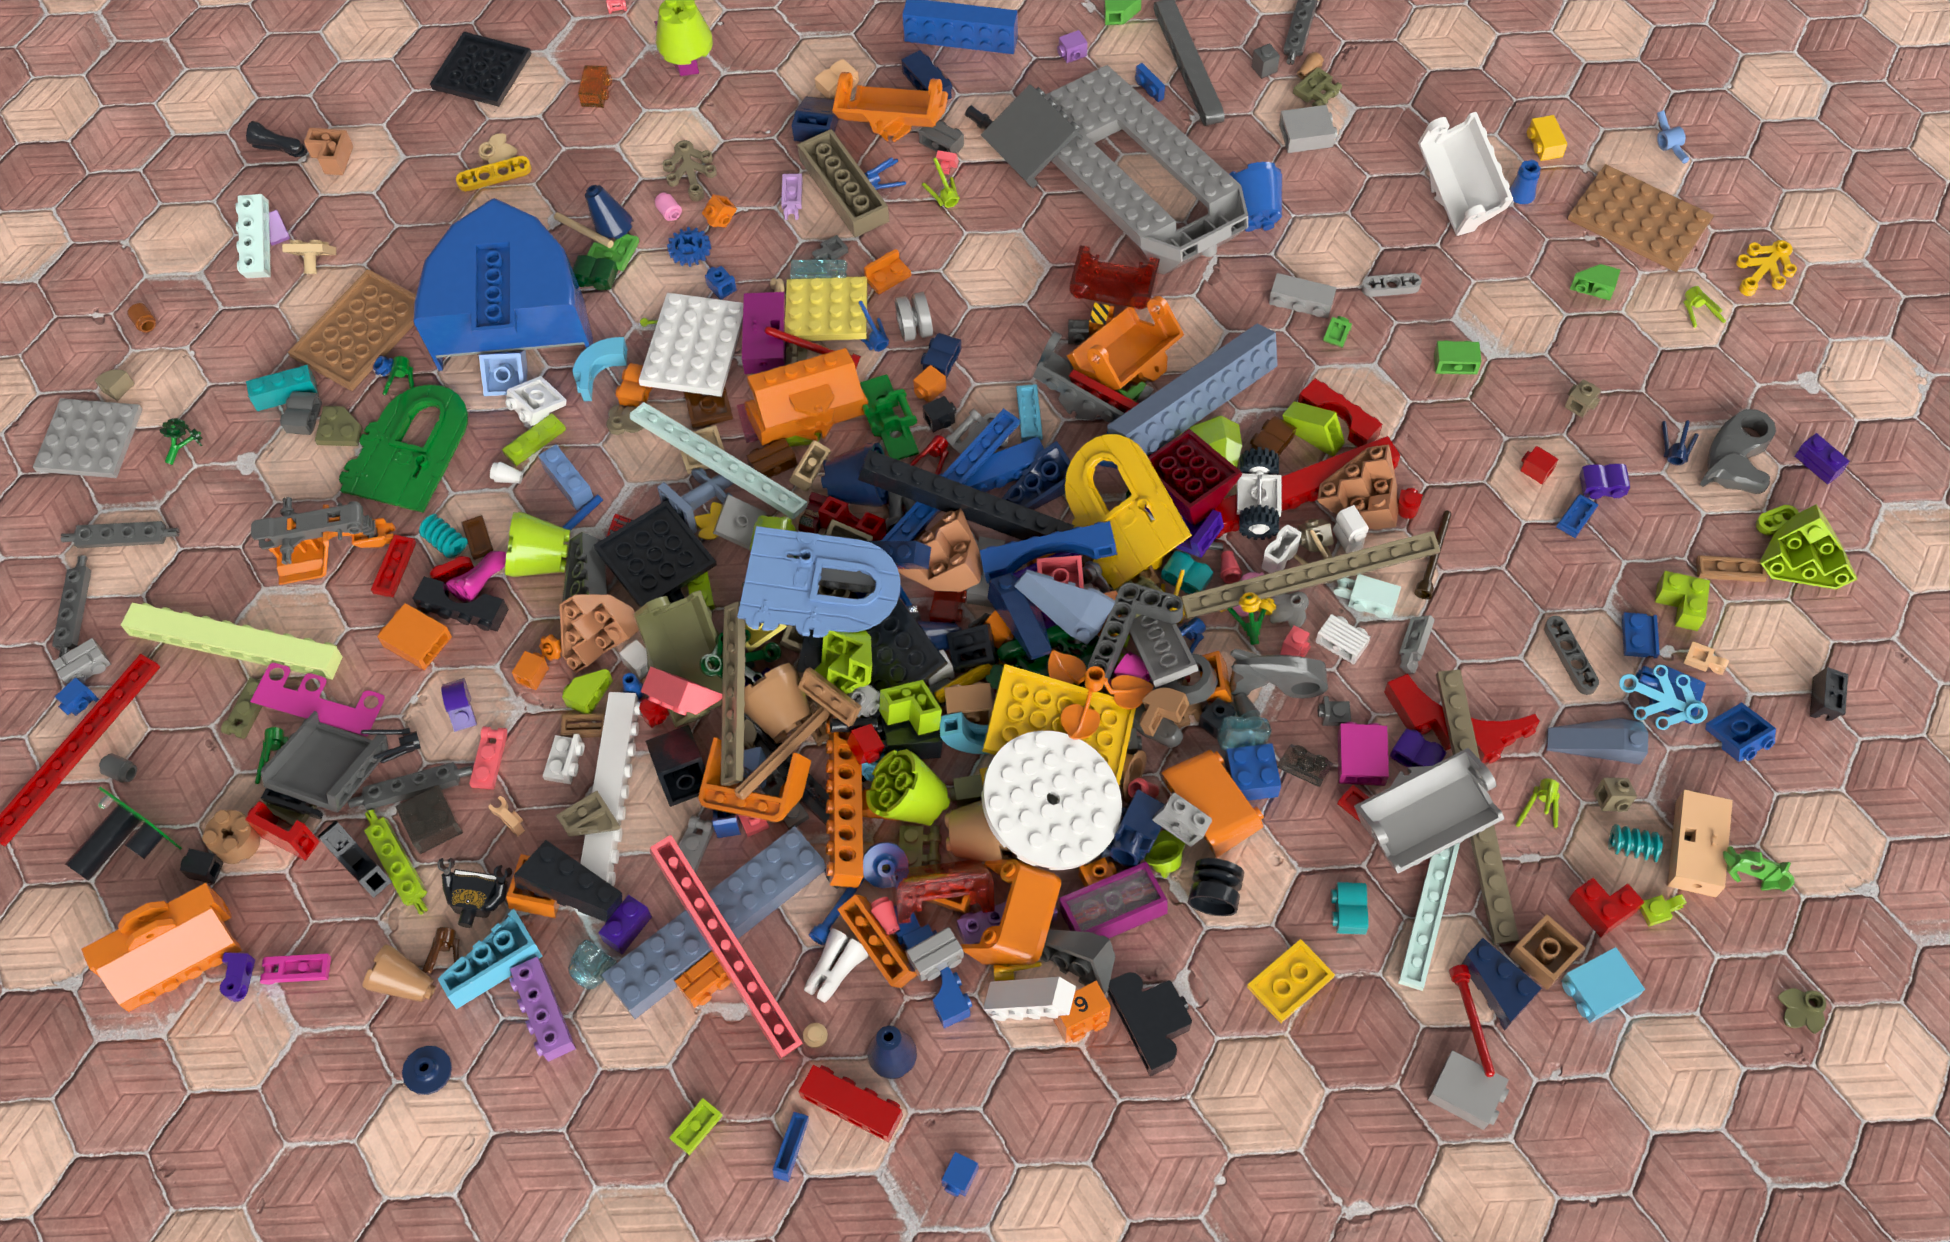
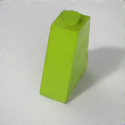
M1294 401L1282 415L1284 421L1297 428L1296 436L1332 457L1345 444L1336 412Z

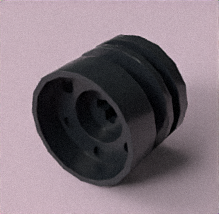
M1204 858L1196 861L1195 872L1192 878L1194 883L1190 888L1188 904L1195 910L1209 915L1232 916L1236 914L1240 900L1238 891L1242 888L1244 870L1235 863L1217 858Z

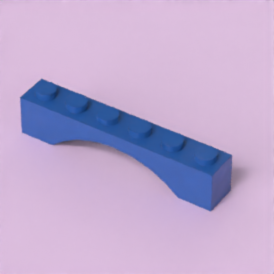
M1108 521L1097 522L1086 527H1075L1064 532L1057 531L1046 536H1034L1019 542L1011 541L1001 546H989L986 549L980 550L986 581L990 583V579L1008 573L1013 574L1027 562L1047 554L1060 552L1077 553L1093 559H1100L1117 555L1111 524Z

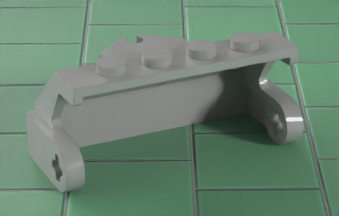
M1469 748L1433 766L1408 767V771L1411 774L1404 775L1403 771L1399 772L1390 788L1354 806L1361 824L1379 845L1387 861L1397 873L1418 865L1431 856L1439 854L1443 850L1461 843L1474 834L1482 832L1486 828L1504 820L1502 811L1493 803L1487 792L1497 787L1496 781L1486 765Z

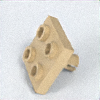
M289 240L290 244H282L283 252L304 256V274H317L316 256L336 255V247L329 246V242H322L321 240H309V242Z

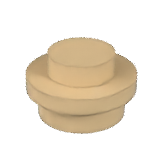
M811 1023L803 1031L804 1042L809 1047L818 1048L827 1041V1030L820 1023Z

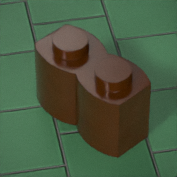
M1274 416L1271 420L1267 419L1262 426V431L1252 437L1250 441L1251 448L1258 450V447H1261V450L1269 448V451L1274 450L1279 457L1295 437L1297 428L1277 416Z

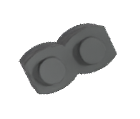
M297 391L291 393L290 397L286 400L287 409L280 418V424L286 433L311 435L313 433L316 418L322 405L318 393Z

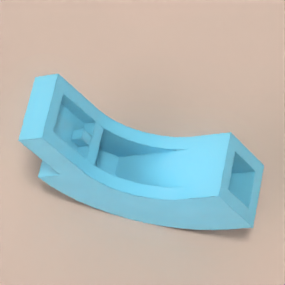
M624 337L600 340L587 347L577 358L573 367V376L577 384V391L581 393L583 401H592L593 381L600 371L613 366H627L628 349Z
M962 712L941 716L940 737L948 746L966 753L990 754L982 751L988 725L974 724L968 721Z

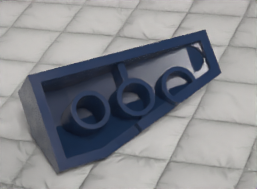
M1055 441L1036 455L1034 462L1028 469L1023 471L1021 478L1015 485L1010 487L1002 499L1035 510L1066 494V473L1071 461L1058 441Z
M1008 573L990 579L987 598L1029 658L1033 660L1050 654L1052 650L1042 612L1014 586L1019 578Z

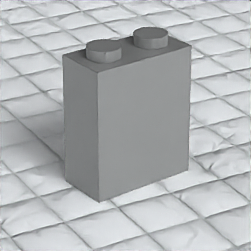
M1327 105L1281 111L1279 126L1287 153L1333 147L1334 140L1337 138V128L1333 127V116L1328 111Z
M1452 1050L1447 1057L1428 1101L1484 1130L1489 1124L1494 1125L1499 1115V1111L1495 1109L1498 1103H1503L1508 1095L1509 1089L1505 1087L1509 1079L1497 1073L1493 1077H1487L1482 1065Z

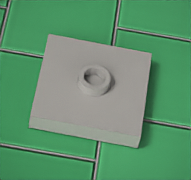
M727 495L713 534L750 550L754 524L759 516H766L767 512Z

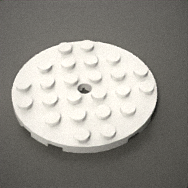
M1034 731L1018 736L997 752L984 775L983 791L981 794L982 806L991 831L1004 848L1007 847L1017 855L1018 859L1032 866L1047 867L1049 870H1066L1082 866L1095 859L1105 850L1119 827L1122 800L1119 785L1112 769L1094 748L1080 739L1069 738L1068 734L1056 731ZM1048 794H1052L1056 798L1058 797L1056 805L1048 802Z

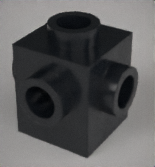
M1218 697L1213 703L1210 701L1203 708L1199 726L1217 739L1224 731L1228 732L1234 726L1236 711L1229 702L1223 701Z

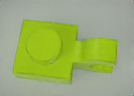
M1683 894L1665 901L1663 895L1644 900L1645 903L1641 906L1640 911L1648 927L1671 920L1673 917L1671 912L1682 909L1683 905L1687 902Z

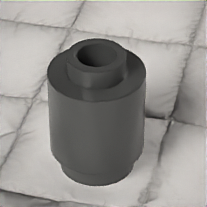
M113 753L104 756L99 763L101 774L119 782H130L137 773V767L132 761Z

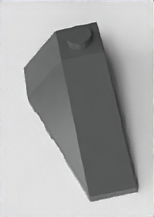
M1048 930L1040 959L1045 962L1053 961L1064 974L1071 972L1078 976V982L1084 986L1097 980L1103 993H1106L1116 956L1110 939L1103 935L1099 936L1091 932Z

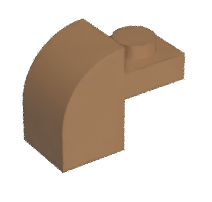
M1158 688L1148 693L1142 700L1146 711L1143 712L1140 718V725L1144 733L1153 737L1163 717L1180 723L1190 704L1186 694L1171 688Z

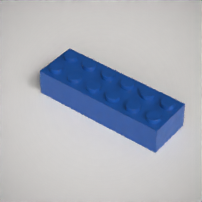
M906 0L903 10L904 40L911 43L1014 54L1018 39V10L931 0Z

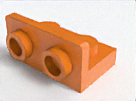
M894 249L891 252L885 253L879 259L868 263L864 267V275L867 277V283L880 295L911 277V270L899 258V251Z

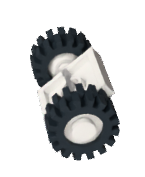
M1258 447V450L1251 448L1250 452L1246 450L1240 457L1242 476L1237 481L1239 532L1242 533V536L1247 535L1248 539L1253 537V540L1258 538L1265 540V537L1270 539L1279 532V517H1281L1282 512L1279 457L1274 450L1269 451V448L1261 450V447Z

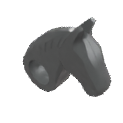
M1745 409L1725 422L1711 444L1708 454V471L1700 483L1702 487L1709 483L1717 482L1726 489L1741 490L1752 494H1761L1766 491L1770 485L1769 474L1755 468L1748 458L1764 452L1776 433L1775 422L1768 414L1756 409ZM1742 428L1753 429L1760 437L1749 436Z
M1241 649L1231 651L1230 655L1236 659L1231 666L1232 673L1230 677V689L1234 696L1240 693H1245L1248 696L1252 690L1263 687L1268 683L1278 687L1287 696L1300 699L1313 698L1324 694L1328 690L1326 665L1321 660L1292 655L1260 656Z
M1191 653L1198 670L1203 672L1201 679L1196 684L1183 686L1182 683L1186 677L1184 676L1155 688L1154 686L1153 690L1171 688L1186 694L1189 705L1206 701L1215 692L1218 681L1210 662L1202 655ZM1144 704L1136 708L1132 728H1136L1137 732L1170 748L1176 747L1183 740L1182 731L1172 720L1164 717L1153 737L1145 734L1140 725V718L1146 709Z

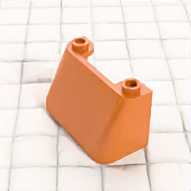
M1207 750L1161 772V775L1171 793L1178 794L1212 818V822L1203 838L1211 846L1209 848L1217 858L1262 829L1263 823L1261 820L1264 816L1257 806L1254 808L1251 806L1223 767L1224 760L1218 751L1213 753L1212 750Z

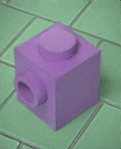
M1079 30L1059 37L1058 54L1064 58L1066 63L1087 56V41Z

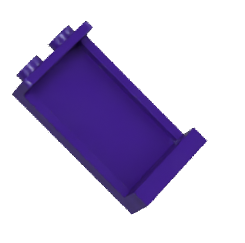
M1145 505V509L1152 515L1150 510ZM1213 510L1208 517L1195 526L1181 515L1192 536L1175 548L1201 558L1224 527L1221 512Z

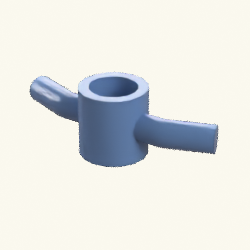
M1665 111L1658 112L1657 116L1662 129L1657 135L1660 149L1663 151L1672 149L1682 163H1687L1690 158L1680 147L1684 145L1686 140L1684 130L1680 126L1670 128Z

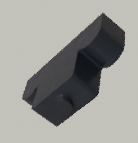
M1128 972L1110 980L1107 993L1151 1077L1170 1068L1174 1064L1177 1047L1171 1039L1190 1031L1192 1019L1187 1011L1189 1006L1183 996H1179L1170 980L1142 991L1143 981L1141 977L1136 973Z

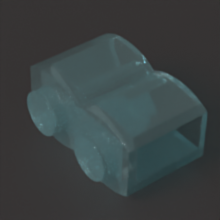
M1230 716L1224 718L1217 740L1223 751H1226L1228 748L1267 744L1272 729L1266 718L1249 717L1245 719Z

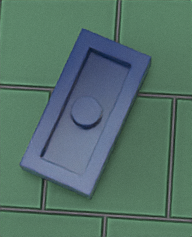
M1143 63L1137 65L1135 75L1137 84L1141 85L1148 95L1157 102L1162 101L1165 94V85Z

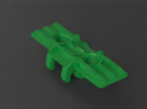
M887 374L861 382L860 386L868 400V405L864 404L862 407L864 414L867 417L873 435L881 437V440H883L889 457L901 460L919 454L909 428L915 425L918 420L910 409L906 399V391L904 389L894 391ZM900 404L905 417L899 418L898 415H895L893 407ZM894 431H899L902 433V435L898 438H893L890 436V434Z

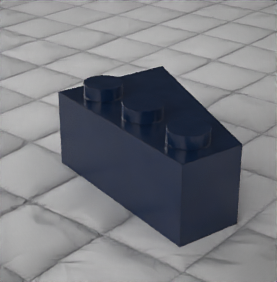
M1484 938L1475 945L1462 962L1463 965L1468 966L1470 978L1477 989L1481 990L1488 1001L1489 1008L1495 1012L1500 1020V1025L1504 1031L1542 989Z

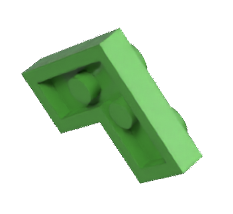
M625 234L614 242L612 248L594 242L587 256L596 259L606 258L616 262L618 270L624 272L639 244V238Z

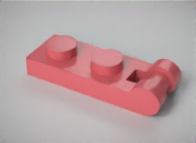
M482 727L481 739L469 783L471 788L494 790L507 739L506 728L494 730L491 727ZM491 738L496 739L495 744L490 743Z

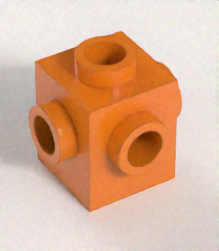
M713 194L702 214L707 219V223L712 227L726 228L737 208L727 197Z

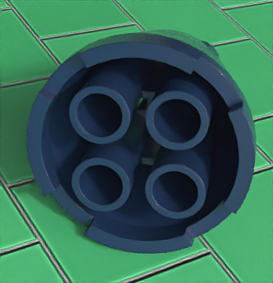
M866 443L823 461L825 475L821 476V483L823 488H827L828 497H834L848 504L881 507L888 504V491L858 480L864 459L869 450L885 455L879 443Z

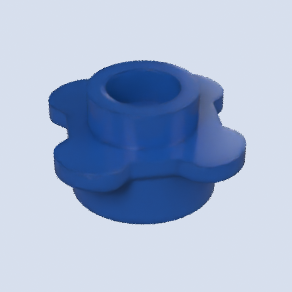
M384 356L378 357L373 365L375 374L386 376L391 371L393 359H388Z

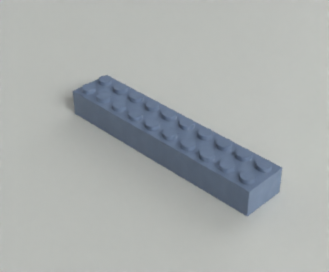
M1258 323L1108 424V434H1118L1130 438L1140 445L1148 457L1278 366L1276 332Z
M794 826L709 891L708 894L735 937L739 939L821 875L826 868L825 862ZM685 910L605 971L602 977L632 1017L636 1019L675 989L677 986L674 980L707 955L711 949Z

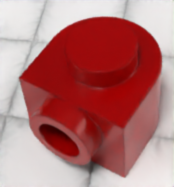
M1414 488L1401 489L1398 499V515L1405 519L1414 518L1418 513L1423 494H1419Z
M648 697L641 701L639 709L644 721L653 728L656 725L662 724L667 716H669L667 708L647 700Z

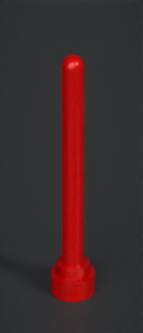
M769 326L765 328L767 335L823 355L834 351ZM854 353L853 355L850 354L857 369L861 356Z
M1463 964L1453 966L1449 969L1451 981L1459 987L1484 1073L1487 1077H1493L1495 1070L1468 985L1471 977L1469 968Z

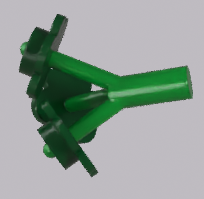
M172 418L167 422H163L162 426L164 428L160 429V433L164 437H171V446L165 463L173 465L178 450L192 440L203 446L200 441L203 439L201 432L195 428L191 430L185 424V421ZM185 429H187L191 436L177 445V438L185 435Z

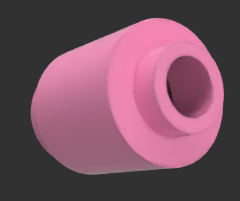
M660 193L655 198L656 208L667 221H674L680 217L682 208L670 194Z

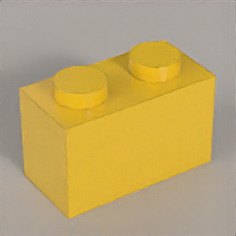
M1550 115L1531 120L1530 126L1527 128V136L1531 139L1534 152L1538 154L1540 161L1563 157L1568 143L1555 116Z

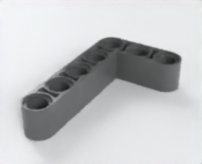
M1134 583L1122 585L1088 664V669L1093 666L1102 668L1105 672V678H1108L1109 683L1136 614L1167 623H1178L1183 618V602L1180 597ZM1148 602H1155V604H1152V605H1149V604H1147V603H1148ZM1170 608H1176L1177 610H1175V611H1170V610H1168V609H1170ZM1122 614L1127 615V616H1125V617H1118L1119 615H1122ZM1114 633L1119 634L1118 636H1115V637L1110 636L1111 634H1114ZM1106 652L1111 653V654L1108 655V656H1103V655H1102L1103 653H1106Z

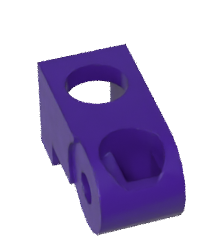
M224 952L222 962L227 965L225 979L220 984V992L230 1001L238 1002L243 1000L248 993L255 959L248 953Z

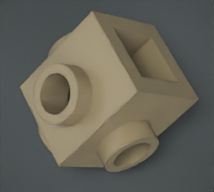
M1583 379L1578 386L1574 384L1568 392L1569 398L1565 408L1583 418L1590 409L1594 410L1601 399L1598 397L1601 389Z
M1309 519L1305 521V524L1298 525V529L1301 532L1299 544L1311 552L1320 551L1310 534V530H1314L1323 547L1334 544L1331 525L1324 519Z
M1603 778L1594 791L1602 811H1628L1637 797L1628 778Z

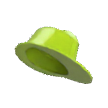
M1165 829L1159 832L1150 852L1146 854L1144 860L1152 866L1155 872L1161 873L1163 878H1167L1170 872L1180 868L1185 843Z

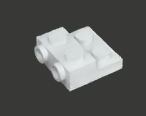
M542 376L507 389L505 403L509 410H515L523 423L528 422L533 426L546 418L550 412L566 406V399Z

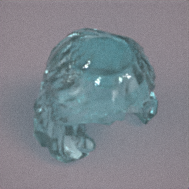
M585 939L575 950L568 967V972L579 986L586 989H594L604 981L602 974L615 965L617 961L612 959L611 956L606 955L605 952L591 941Z

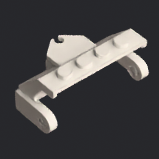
M1477 112L1470 113L1463 123L1449 130L1450 125L1446 117L1433 120L1429 123L1418 142L1430 171L1431 192H1436L1434 199L1444 206L1456 236L1475 231L1480 224L1507 209L1513 201L1509 190V183L1503 176L1501 164L1497 162L1494 148L1489 143L1487 131L1482 126Z

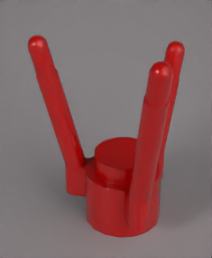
M936 435L927 447L910 462V465L914 466L928 453L933 457L941 456L935 474L939 475L945 458L949 454L946 450L949 446L948 441L944 437Z

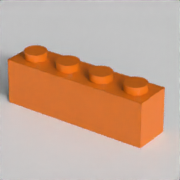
M855 894L837 909L891 987L902 988L917 976L905 951L893 934L887 935L871 913V903L865 896Z

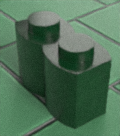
M578 255L572 269L579 287L593 286L597 290H610L618 273L615 261L606 258L596 259L587 255Z

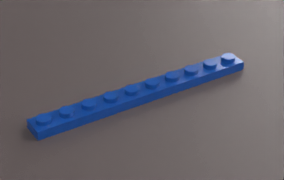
M1003 408L941 476L965 485L1020 425V419ZM916 502L881 541H913L941 510Z

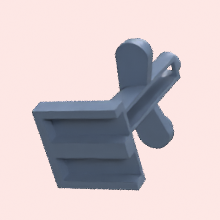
M695 468L691 471L695 480L701 485L681 497L665 482L657 487L661 503L667 500L694 534L697 532L693 511L715 496L724 503L726 496L732 495L730 493L726 494L723 490L734 484L720 474L710 479L702 468Z

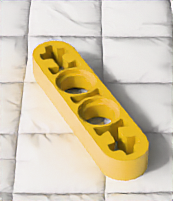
M525 156L510 158L460 172L456 176V183L459 189L465 192L526 176L531 172V164ZM521 163L524 164L523 169L520 168ZM500 168H507L508 172L501 175L498 173ZM482 173L490 174L486 180H481L479 176ZM463 179H467L468 183L464 184Z

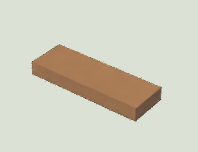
M1698 555L1696 558L1698 578L1766 582L1768 579L1767 572L1760 563L1761 559Z
M811 667L805 670L798 688L848 727L852 726L862 706Z

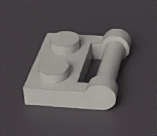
M974 408L969 412L970 415L951 435L948 434L945 437L949 445L959 454H962L989 425V422ZM977 421L979 425L959 444L957 440Z

